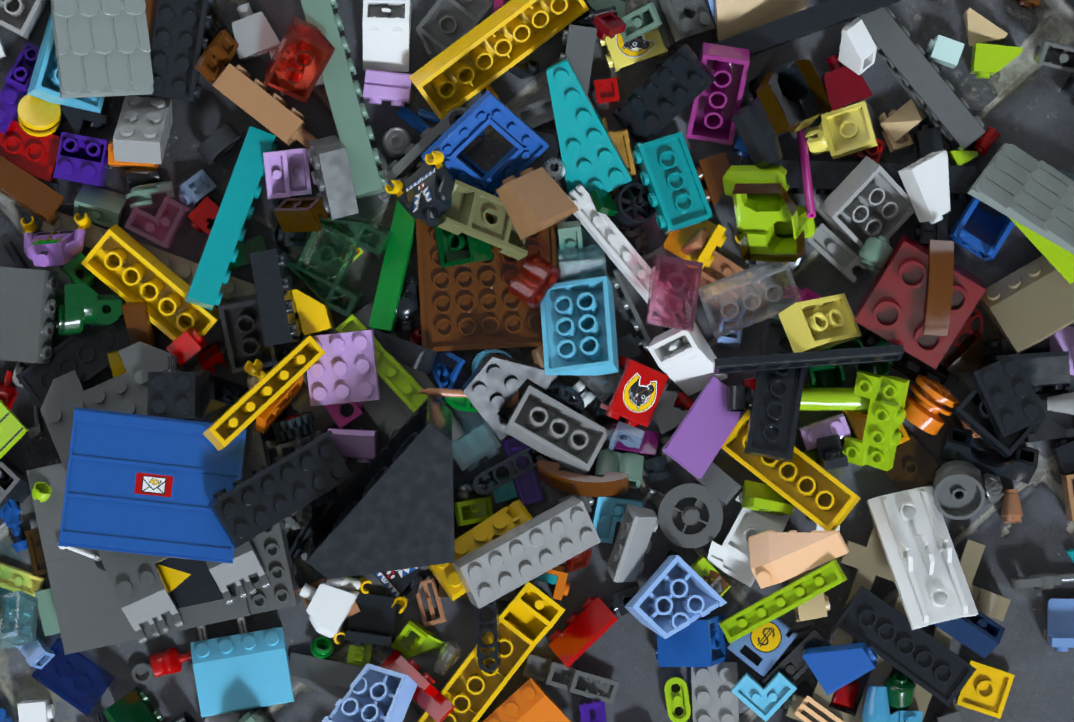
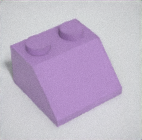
M328 429V431L331 430L333 433L329 437L344 462H348V457L357 458V462L370 463L371 459L377 455L378 430Z

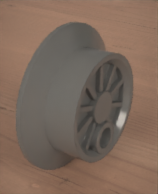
M694 483L682 484L671 489L662 499L658 510L659 525L666 538L675 545L683 548H698L711 542L719 533L723 522V509L717 496L705 486Z

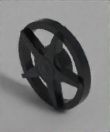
M552 382L544 391V394L574 410L572 405H579V410L576 412L579 414L583 412L585 407L584 401L580 394L572 387L564 383ZM559 388V392L556 394L550 391V389Z

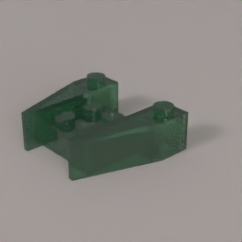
M319 214L322 229L317 232H311L299 260L293 257L288 258L289 265L287 267L327 307L349 317L351 314H355L364 295L362 292L343 283L359 246L376 255L382 254L393 232L372 221L344 217L332 220L329 215L327 220H323Z

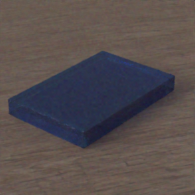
M58 638L51 647V650L56 655L42 669L36 668L31 676L88 716L115 677L80 652L65 655L62 639Z

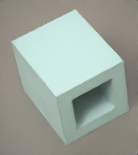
M937 35L934 40L930 39L926 49V52L929 53L927 59L950 68H955L965 44Z

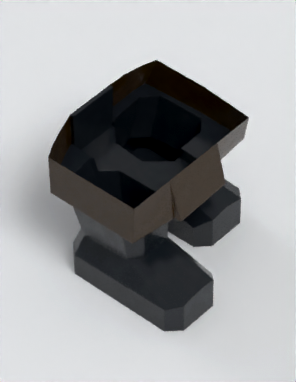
M801 59L780 65L771 72L751 80L749 89L755 100L750 105L733 112L732 120L754 165L762 169L783 159L778 136L788 132L793 134L809 127L821 113L831 110L832 106L811 61Z

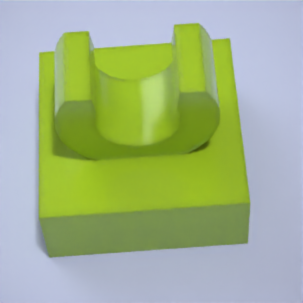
M363 643V646L349 644L347 662L365 666L367 663L370 664L373 644Z

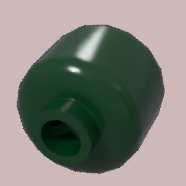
M895 674L885 680L884 686L887 687L889 707L894 710H903L910 706L913 702L915 688L913 681L904 674Z

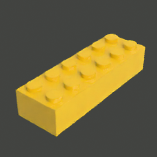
M117 224L108 229L81 263L126 302H146L150 322L173 341L190 326L200 330L205 337L220 319L219 310L216 307H213L211 311L185 301L190 285Z
M746 411L721 448L825 531H835L861 498L795 446L791 462L744 453L750 411Z

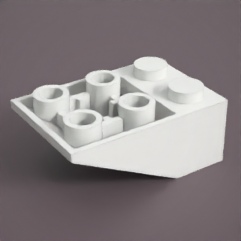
M363 0V71L372 69L389 72H409L410 0Z
M693 318L654 337L648 346V350L659 368L688 396L703 390L709 379L713 376L720 381L728 377L726 373H713V362L717 358Z

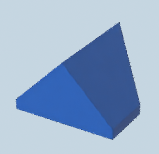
M438 351L431 370L437 387L452 389L467 361L449 351Z

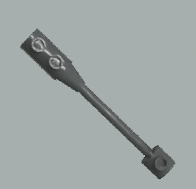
M1040 38L1037 41L1033 54L1034 61L1038 64L1074 73V46Z

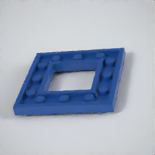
M488 90L421 157L425 161L426 154H432V151L442 152L444 155L442 164L443 166L446 165L449 173L453 176V180H459L498 197L496 189L503 185L502 181L512 175L517 178L520 172L526 170L550 145ZM490 124L511 142L514 147L482 177L457 155Z

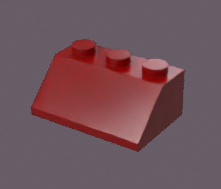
M598 595L595 598L590 596L582 604L584 609L578 615L575 612L571 614L565 621L567 625L562 630L557 628L548 637L551 640L548 646L567 668L618 620L617 614Z

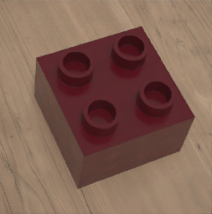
M902 234L893 249L894 253L888 264L879 271L854 311V321L894 345H903L904 351L936 369L986 291V288L981 279L954 264L948 335H923L924 311H926L929 249L907 235Z

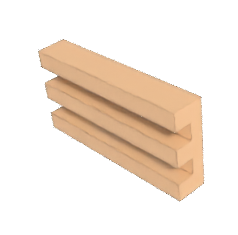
M809 695L804 698L794 712V715L804 722L813 721L801 713L802 710H805L820 722H828L806 706L810 702L834 721L844 722Z

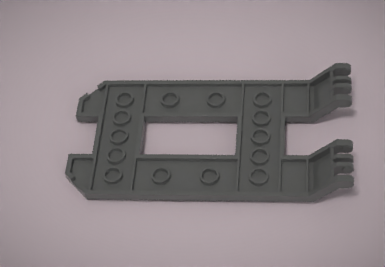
M137 342L121 349L118 352L127 372L87 390H84L76 370L53 379L40 411L66 474L74 408L147 415L148 372L168 370V356H172L169 352L142 342ZM196 414V420H191V421H199V418H198L197 414ZM250 540L238 548H234L233 564L206 561L208 569L222 592L227 605L235 603V598L228 587L236 583L239 595L243 599L248 596L241 582L242 580H245L251 595L257 592L250 578L255 574H258L263 589L271 587L267 573L256 555ZM98 550L120 607L134 629L140 644L148 641V636L142 627L144 623L149 622L154 637L161 635L155 621L156 618L163 632H169L170 627L163 616L169 612L173 617L176 627L179 628L185 625L182 615L167 590L156 563L170 557Z

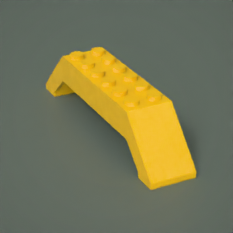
M527 582L499 614L501 657L499 668L493 672H484L480 669L476 644L440 691L455 706L442 722H477L537 643L557 622L565 609L531 582ZM486 631L482 636L483 642L486 645L492 644L494 634ZM495 647L490 649L483 648V652L488 651V658L484 659L483 662L488 664V668H491V664H495V659L490 658V651L495 652ZM426 711L417 720V722H436Z

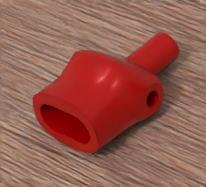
M5 370L3 381L0 383V399L12 410L18 390L11 385L13 372Z
M171 647L150 654L149 658L155 678L181 672L182 663L192 660L191 651L179 654L177 648Z
M854 680L835 691L830 704L845 709H854L855 698L860 687L859 683Z

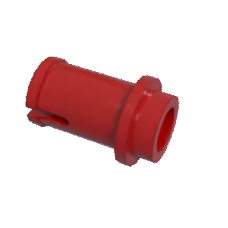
M990 126L978 141L973 142L972 150L977 151L981 157L984 154L987 155L989 148L1001 137L1000 133H995L997 130Z

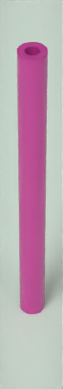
M804 128L796 133L806 215L808 218L816 217L808 146L806 143L807 138H805Z

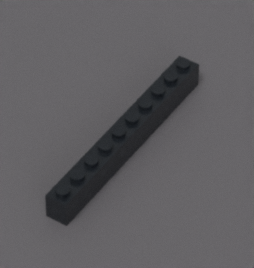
M743 159L741 165H754L752 159ZM779 160L772 164L781 165L787 170L785 175L786 183L789 185L788 190H792V194H804L800 160ZM809 161L813 191H816L815 195H829V191H834L860 162ZM877 163L907 194L898 171L911 164ZM948 165L950 195H954V199L968 200V196L971 195L967 192L975 183L976 166Z

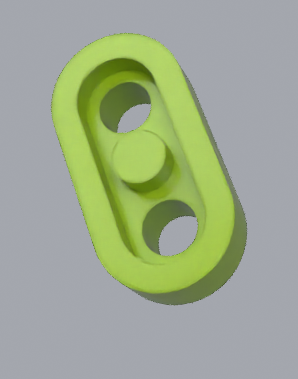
M673 676L664 684L667 713L673 722H686L691 715L687 684L681 677ZM678 684L680 686L679 691H672V685ZM682 707V714H675V708Z

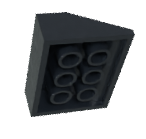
M284 249L249 253L265 347L291 345L299 342L298 336H300L301 332L300 326L295 319L297 307L295 300L291 296L293 284L287 272V266L289 265L287 254L284 253Z

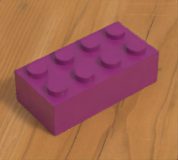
M703 42L700 60L716 77V80L691 103L686 124V138L732 145L736 129L732 115L741 106L750 64L749 49Z

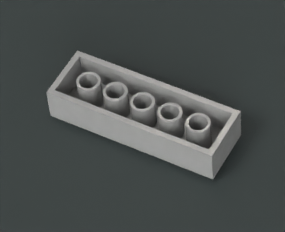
M573 496L453 561L452 564L470 602L480 609L601 541L583 501Z

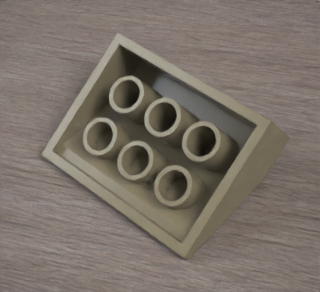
M1044 255L987 287L980 299L983 310L1017 354L1024 352L1074 323V282L1069 284Z

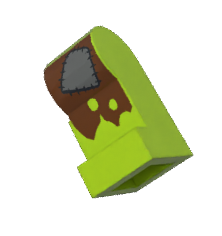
M702 555L690 566L721 597L732 587Z

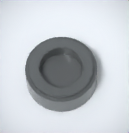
M141 661L132 667L131 678L136 684L146 685L153 680L154 673L149 662Z

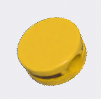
M28 94L20 100L17 107L18 122L24 132L32 136L44 137L54 133L61 124V106L59 104L50 103Z

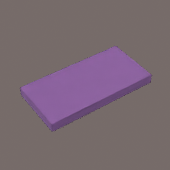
M715 376L709 379L663 449L664 453L698 479L703 477L744 413L727 411V386Z

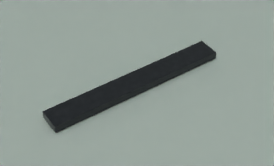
M903 345L718 358L714 359L713 373L725 374L898 361L902 358L904 349Z

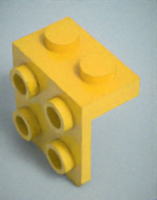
M707 220L670 232L663 247L700 270L704 266L709 268L715 258V255L712 254L716 246L721 248L727 238V235L724 234L726 228L719 224L715 225ZM705 227L709 232V236L703 248L685 255L681 251L684 244L697 231Z

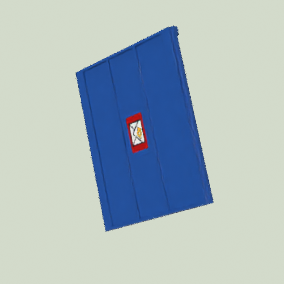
M75 407L58 546L233 564L234 546L208 503L215 500L212 495L224 488L227 492L234 488L232 483L242 478L246 428L225 448L218 451L203 435V432L213 423Z

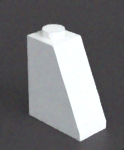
M946 150L932 152L898 171L919 222L929 221L930 224L939 222L943 219L942 215L950 211L948 153Z

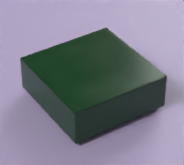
M594 189L590 193L597 212L609 216H614L618 212L610 193Z

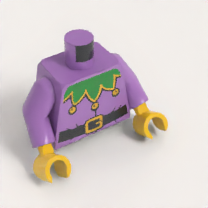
M76 213L74 221L78 225V229L36 232L34 234L33 232L37 230L34 217L31 216L32 220L28 224H26L23 217L20 222L25 231L23 235L24 252L30 260H33L35 267L65 265L83 251L87 233L85 229L89 228L92 222L87 213L84 214L83 218L79 213Z

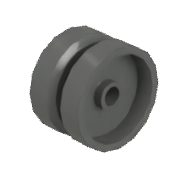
M952 460L943 464L936 471L933 478L934 504L937 510L945 517L954 520H965L975 516L982 509L985 502L984 477L980 469L973 463L964 460Z

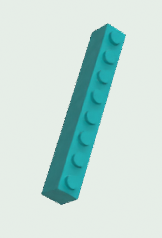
M252 126L249 127L185 301L211 311L214 305L219 306L223 296L220 288L222 283L227 284L231 271L227 270L230 262L235 263L239 252L238 249H235L238 240L243 241L247 230L243 225L246 219H251L255 208L251 206L253 198L258 199L262 186L258 184L261 177L265 178L263 152L276 151L278 144L274 143L275 135Z

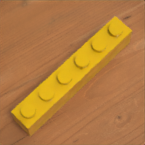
M310 335L303 339L203 432V435L218 451L225 448L326 352Z

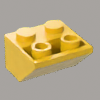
M292 290V299L295 300L299 316L296 322L299 324L300 332L304 336L319 334L335 328L329 306L300 290Z

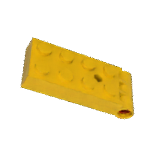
M520 500L514 501L508 507L506 506L455 539V560L531 520L533 517ZM452 563L428 566L452 601L466 593Z

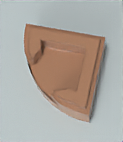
M703 227L688 239L681 251L685 255H689L703 248L709 236L708 230Z

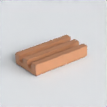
M435 576L421 580L420 585H423L432 618L431 621L427 620L419 590L416 599L424 627L446 622L447 619L441 597H438L439 589ZM428 583L432 584L440 614L439 619L436 618Z

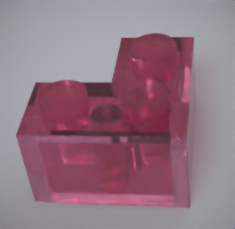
M165 196L156 216L134 206L124 228L164 248L170 249L190 208Z

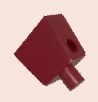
M839 54L826 59L830 72L821 76L823 88L832 106V109L828 110V112L855 104L872 96V92L862 75H858L847 66H843L838 61Z

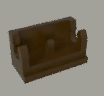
M322 197L286 198L274 210L283 232H317L322 229L319 214L323 220L328 219L327 212L322 203Z

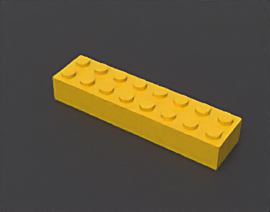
M510 0L408 78L432 111L442 120L451 110L460 107L589 10L584 0Z

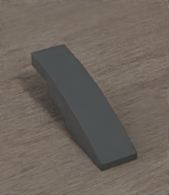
M531 653L527 656L521 673L524 677L613 704L619 686V681L574 666L567 668L561 662Z

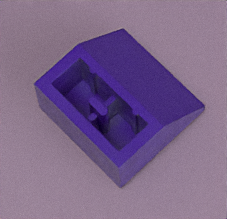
M62 132L53 177L104 187L108 169V140Z

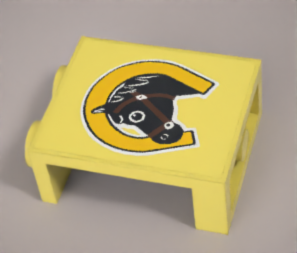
M658 29L647 32L629 42H624L620 33L616 34L612 39L607 36L605 41L599 39L601 46L606 45L608 54L605 55L608 67H613L615 72H618L620 68L655 56L661 57L668 53V49L665 48Z

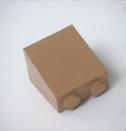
M530 167L520 172L521 177L518 178L512 175L502 181L503 185L496 189L521 240L562 221L578 211L574 202L543 167L536 170Z

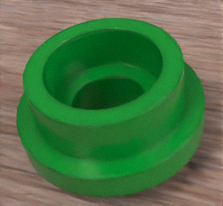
M325 636L317 637L310 646L311 653L320 659L330 657L334 649L331 640Z

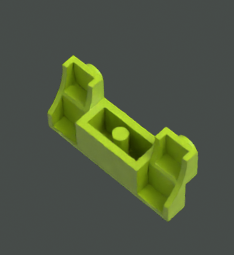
M862 370L857 372L853 394L870 399L863 440L850 436L845 438L842 453L847 456L849 463L859 466L869 465L884 471L893 468L896 448L902 437L900 427L906 417L904 407L910 380L897 376L869 373Z

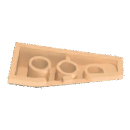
M767 530L748 538L750 569L761 589L786 581L849 552L839 531L812 530L811 533L797 532V530H790L789 532Z

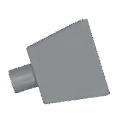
M249 3L237 7L240 20L232 22L234 39L239 44L237 54L241 62L283 47L262 11L253 14Z

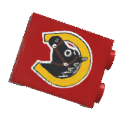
M621 356L619 365L625 368L609 406L601 403L600 408L607 410L606 415L616 420H619L620 416L626 418L625 423L638 428L640 424L648 427L669 376Z

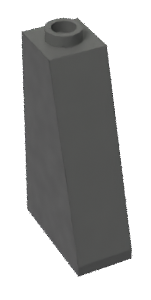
M667 433L661 440L663 446L660 449L663 450L673 434ZM713 462L702 478L698 479L692 475L726 505L741 488L737 482Z

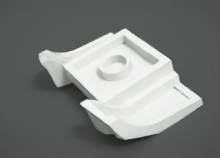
M743 491L735 499L737 502L741 504ZM742 508L722 545L715 541L711 542L707 557L708 562L723 573L751 588L756 578L750 569L748 538L767 530L783 532L791 515L779 516Z

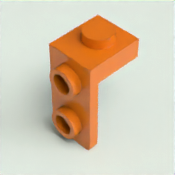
M558 565L545 573L558 576L553 599L562 601L563 595H568L570 582H566L568 572L564 571L565 567Z

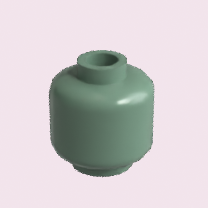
M880 235L877 238L869 237L858 253L861 265L873 272L884 269L894 253L890 246L891 242Z

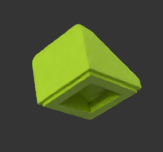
M977 151L947 152L951 162L956 166L965 164L979 154Z

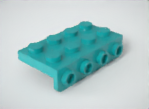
M682 131L643 144L640 142L634 146V151H632L634 162L640 166L641 181L644 186L647 185L650 193L648 194L651 207H655L657 225L660 229H663L664 234L713 218Z

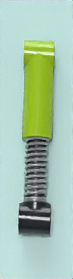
M728 386L727 411H750L754 390H751L749 386ZM803 387L800 410H853L855 412H868L870 399L853 394L855 387Z

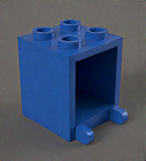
M971 196L951 228L949 239L984 261L992 260L1015 224L1003 213L996 219L978 207L982 201Z

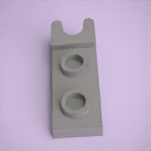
M823 223L817 228L815 234L806 240L851 283L857 280L856 276L852 273L854 266H858L862 270L867 269L861 265L859 256Z

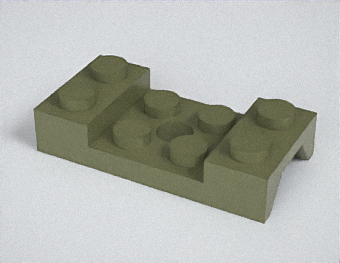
M455 179L451 207L440 215L437 227L456 235L464 233L498 247L500 253L517 260L527 256L528 250L524 246L526 238L520 239L500 198ZM486 213L492 216L493 224L487 222L485 218Z

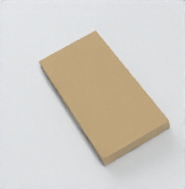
M714 0L716 38L718 41L807 9V0Z

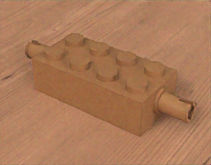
M230 63L227 67L223 65L217 80L212 86L291 147L297 140L310 149L308 141L316 140L317 138L306 130L308 126L304 122L306 118L293 107L290 110L287 109V103L276 93H273L272 96L267 93L269 91L267 86L258 79L250 80L251 75L239 64L235 67Z

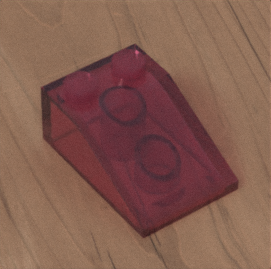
M656 255L651 268L646 324L693 332L703 263Z

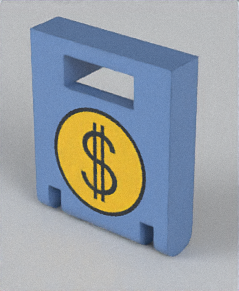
M776 618L732 642L728 649L761 676L765 677L798 633L794 631L788 638L786 634L791 627L780 618ZM745 645L763 659L758 666L740 652Z

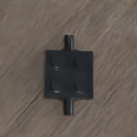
M168 356V370L148 372V416L196 420L197 373L177 370L178 356H173V365L172 356Z

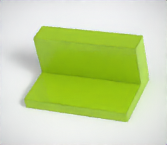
M744 480L741 508L779 516L793 515L794 505L785 504V498L769 485Z

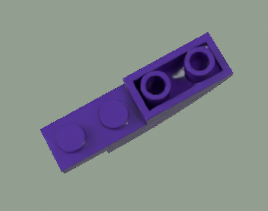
M26 42L5 78V85L0 92V132L6 134L14 118H18L17 107L20 100L27 95L40 48L29 42Z

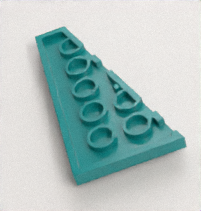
M568 58L547 68L546 73L568 196L569 192L575 190V187L579 184L590 194L594 189L610 192L631 182L633 178Z

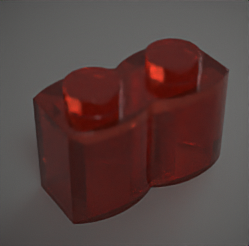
M535 253L525 260L522 271L511 279L508 291L515 298L534 310L542 302L547 291L556 283L561 272L553 264Z

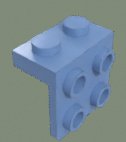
M1050 598L1047 602V645L1054 647V651L1067 652L1068 648H1074V599Z

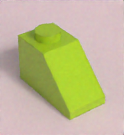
M976 43L972 46L970 73L976 74V78L989 79L990 75L996 74L1021 54L1023 47Z

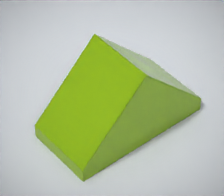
M490 496L456 501L454 503L457 526L482 522L493 515Z

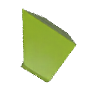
M411 618L390 647L409 660L413 656L447 646L448 644Z

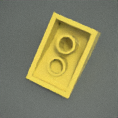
M845 293L797 302L778 314L794 353L820 351L862 336L857 322L854 321V315Z

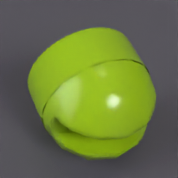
M36 482L32 488L33 499L40 500L41 503L48 500L52 493L51 486L45 482Z

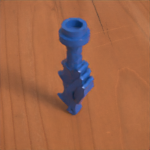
M9 499L0 510V518L7 528L11 527L15 540L14 544H12V549H15V552H20L28 549L27 541L23 538L20 528L22 520L19 514L22 510L18 507L16 501Z

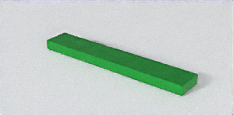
M398 200L368 326L370 329L386 332L393 331L416 230V219L403 208Z

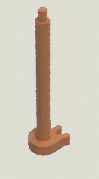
M419 389V394H425L426 396L431 394L432 396L467 398L462 389ZM518 390L508 400L506 407H513L518 404Z

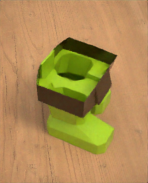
M731 165L723 176L725 195L733 198L742 260L795 262L804 254L805 238H811L818 228L815 226L814 218L807 217L806 207L796 206L787 193L789 189L785 176L787 170L781 165H769L762 169L755 165Z

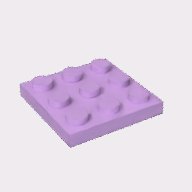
M373 330L311 336L326 353L307 370L310 406L381 399Z

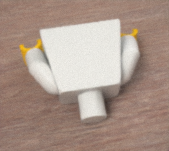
M342 577L323 580L318 589L305 583L299 595L311 601L306 612L309 614V620L316 632L332 638L336 644H340L341 641L337 636L340 634L345 636V632L341 627L359 594L357 590L359 589L362 593L368 594L369 590L363 588L366 583L372 584V582L365 577L360 579Z

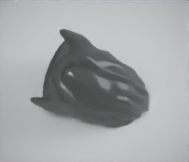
M982 472L988 496L985 499L984 505L995 504L1004 496L1000 478L998 475Z

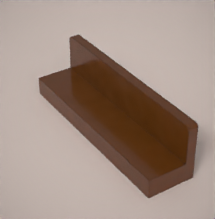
M0 155V193L53 227L58 220L54 213L64 201V197Z

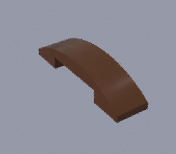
M929 240V271L923 335L947 336L953 292L954 241Z
M543 460L537 461L538 478L560 491L587 497H607L629 492L628 474L605 471L604 477L561 471L560 463Z

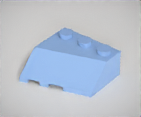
M669 555L626 604L625 608L640 623L662 638L667 639L727 602L681 557Z
M367 663L351 683L347 694L343 699H339L336 702L335 709L329 716H325L321 722H403L418 684L408 675Z

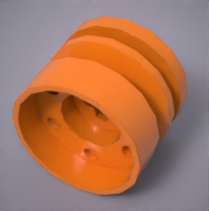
M918 375L915 379L918 385L911 384L910 386L916 397L908 394L904 407L906 411L905 418L921 430L931 435H936L944 424V420L938 413L950 416L952 410L949 407L956 408L959 401L939 382L926 376Z

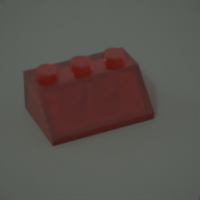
M294 17L266 68L263 84L306 103L335 48L317 26Z

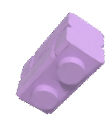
M366 69L363 97L368 99V103L381 105L382 101H390L391 106L404 107L405 103L410 104L413 83L408 77L412 74Z
M843 413L797 428L806 451L816 448L817 438L839 435L840 439L851 436Z

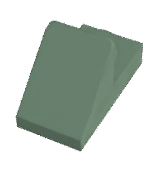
M651 2L620 18L627 24L625 31L620 34L624 42H629L647 32L657 30L662 25L654 3Z
M580 220L557 223L561 263L584 261Z

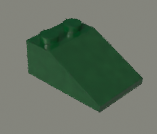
M138 686L103 711L109 722H163L162 720L164 719L159 709L153 708L148 702L150 697L144 689L140 690Z

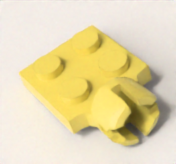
M866 101L821 114V123L818 126L805 130V138L808 139L806 143L812 155L830 152L831 157L837 159L878 146Z

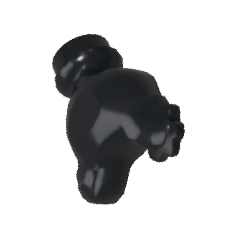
M410 277L409 280H406V289L404 292H401L396 314L398 320L394 323L397 332L415 329V320L411 319L410 316L419 305V279Z

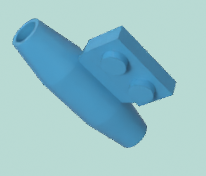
M868 685L862 711V722H922L923 711L897 710L890 714L887 687Z

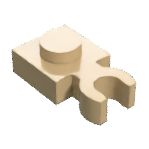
M895 109L888 113L889 117L896 112ZM885 112L878 116L880 124L887 119ZM885 130L881 132L890 153L908 148L913 144L909 132L896 142L890 138Z

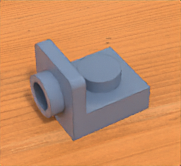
M201 169L180 186L178 195L181 202L193 210L202 199L216 189L217 185Z
M619 421L616 429L611 428L608 434L607 441H610L609 450H614L617 441L622 442L627 447L639 449L643 442L645 431Z

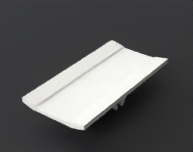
M932 486L914 488L868 499L867 504L911 629L915 630L931 624L978 615L943 515L934 504Z

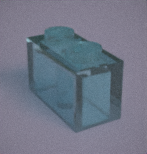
M600 246L568 247L558 250L561 282L607 276L605 252Z
M486 422L453 443V457L462 471L467 468L470 472L481 465L479 460L487 456L490 459L500 452L498 448L502 444Z

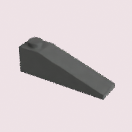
M291 652L289 660L292 678L335 701L343 699L350 690L351 683L365 667V665L348 663L343 660L332 658L320 659L314 655Z

